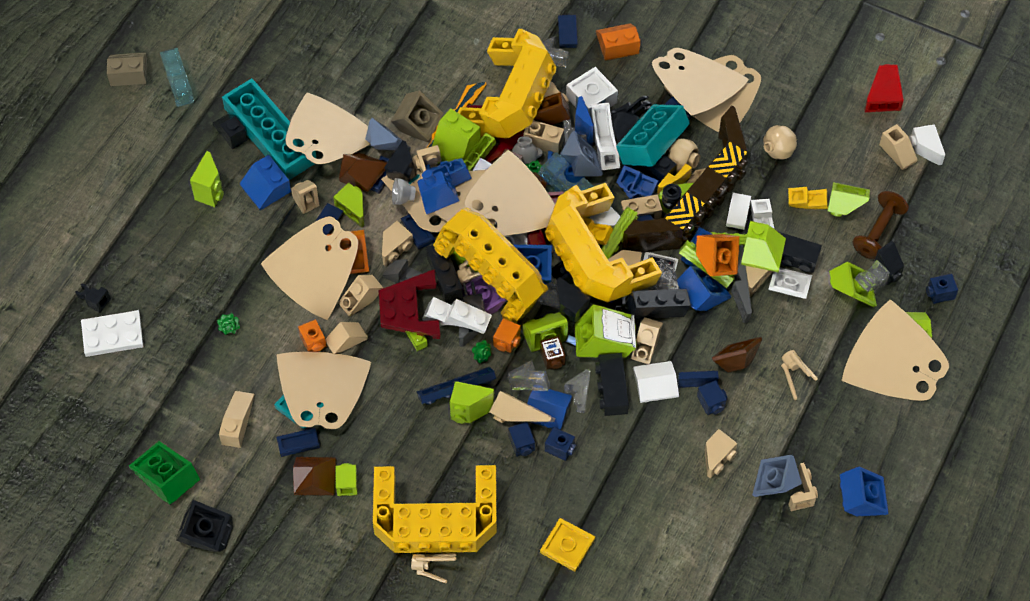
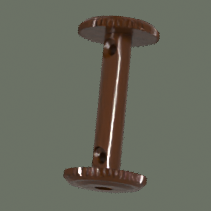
M883 191L878 195L879 204L883 207L881 214L868 237L859 235L852 241L855 250L860 255L869 259H875L877 251L882 248L878 240L892 215L905 214L908 211L907 201L898 193Z

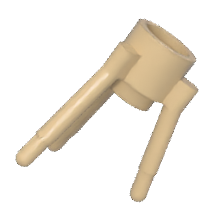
M467 260L458 265L460 270L456 271L462 285L481 275L479 272L475 273L470 266L467 267L469 264Z
M791 350L782 356L784 363L781 367L785 371L793 399L797 400L789 369L795 371L801 368L808 377L811 376L815 381L818 378L804 364L797 353Z
M413 554L411 569L417 570V575L447 583L446 579L428 573L425 569H429L430 561H456L457 558L455 556L457 554Z

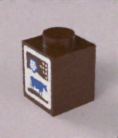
M559 336L541 340L540 352L546 370L551 368L558 369L565 365V353Z

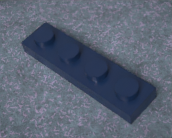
M489 366L417 391V396L422 404H432L436 402V399L451 397L455 381L472 385H487L491 383V380L496 379L495 372Z

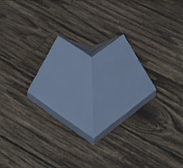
M370 119L365 139L377 150H396L402 140L377 120Z
M576 131L571 132L560 155L571 164L574 176H601L603 172L596 150Z
M787 455L761 460L752 495L758 497L783 493L801 485L802 481L794 456Z

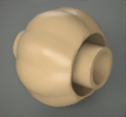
M776 125L769 128L763 139L765 151L774 159L789 158L797 146L796 135L786 126Z
M688 139L676 140L665 152V155L677 164L676 172H679L685 164L696 168L700 161L697 145Z

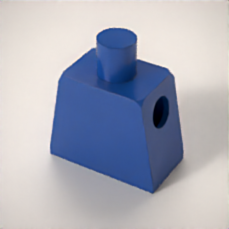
M426 170L422 173V179L418 180L417 183L426 214L460 201L456 188L443 172L439 171L433 174L431 170Z

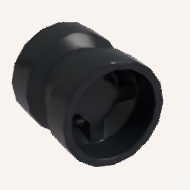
M672 183L663 188L662 204L665 208L672 209L681 199L682 191L678 185Z

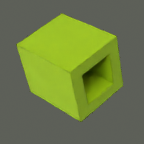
M344 463L336 466L337 496L358 495L356 465Z

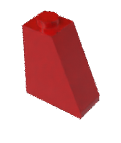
M879 65L864 111H901L904 99L898 65Z

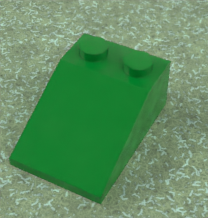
M160 441L129 465V468L158 497L169 505L201 480L190 461Z

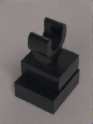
M81 283L80 285L84 291H75L77 297L85 299L88 307L101 313L111 299L108 290L100 287L99 290L92 287L90 290L86 284Z

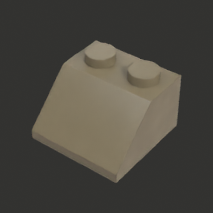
M146 52L110 55L107 58V76L110 86L147 84Z
M419 90L405 95L391 122L402 133L428 142L444 113Z

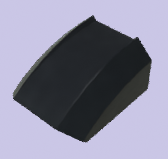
M192 500L184 514L176 541L209 551L221 552L226 549L233 529L232 515Z

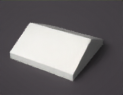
M779 268V272H773L769 290L806 299L812 275Z
M671 361L633 367L640 403L679 397L676 373Z

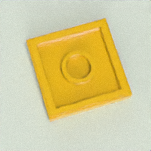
M559 518L540 549V553L576 572L593 544L595 536Z

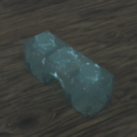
M178 48L160 52L176 106L179 107L193 103L192 90Z
M557 152L542 165L538 172L540 177L554 188L555 192H566L575 185L581 191L594 187L584 177L577 183L567 181L564 173L570 164Z

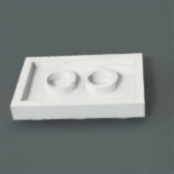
M139 310L81 320L86 357L144 347Z

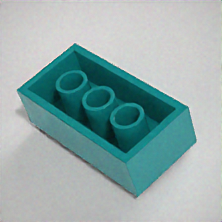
M653 104L616 145L622 164L654 166L690 124L684 106Z

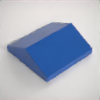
M580 96L575 115V131L592 146L594 125L584 99Z
M535 385L527 404L554 417L555 421L531 423L552 429L555 427L561 430L572 395Z

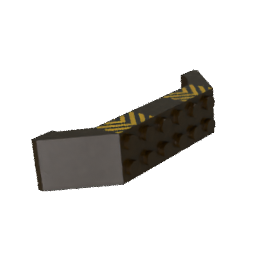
M731 105L721 117L718 138L722 140L723 149L665 218L645 221L634 219L624 231L622 250L652 252L680 249L687 240L689 242L692 240L694 232L699 227L702 228L704 220L712 216L714 208L723 203L725 195L733 191L735 183L743 179L746 174L745 167L748 163L746 160L748 152L734 106Z

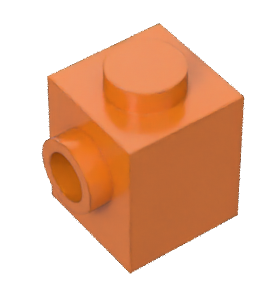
M503 318L493 336V346L502 352L507 351L511 353L513 348H517L520 343L521 325Z
M316 319L298 326L299 335L307 352H320L323 348L327 347L325 337Z

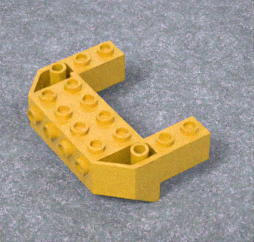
M518 29L514 38L493 37L487 49V53L494 65L514 66L500 97H486L482 108L460 107L458 110L459 114L480 126L481 137L487 133L492 137L510 138L530 126L537 115L538 108L543 101L547 88L550 86L552 77L556 73L557 67L540 38L523 29Z
M603 183L583 191L575 185L557 198L545 231L548 241H551L556 254L562 259L565 269L573 277L574 284L579 287L582 293L605 302L627 296L632 291H640L656 285L662 272L653 257L627 266L623 258L609 262L583 221L585 218L610 209L615 197L607 184Z
M468 207L461 209L442 227L433 244L435 251L446 259L454 251L460 257H464L468 261L469 266L474 271H478L482 275L483 280L487 284L492 285L501 298H505L508 301L501 314L502 318L517 324L529 313L537 300L549 290L547 285L543 283L540 272L482 214L473 212Z
M496 465L476 466V503L395 504V467H374V534L394 553L477 552L497 533Z

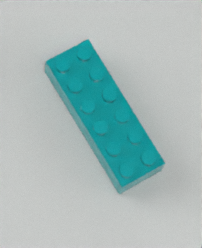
M252 78L222 96L224 109L227 113L238 118L246 128L247 136L265 157L269 155L289 180L315 164L308 160L305 154L296 152L286 145V134L290 121ZM301 139L293 140L295 146H304V142ZM315 151L312 152V156L314 158H316Z

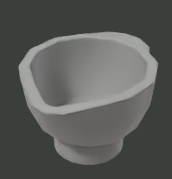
M527 136L518 138L517 143L512 149V152L522 155L521 161L524 164L531 163L542 156V150L532 143V139Z
M395 178L392 187L393 205L404 204L408 200L413 201L416 193L415 186H411L403 179Z

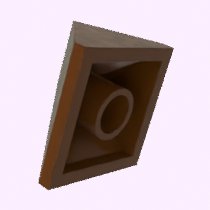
M362 153L343 154L339 181L345 184L350 183L369 192L385 171L384 167L387 162Z
M762 337L729 344L715 354L712 360L727 372L744 369L753 362L762 342Z
M296 457L293 465L294 495L334 496L336 457Z

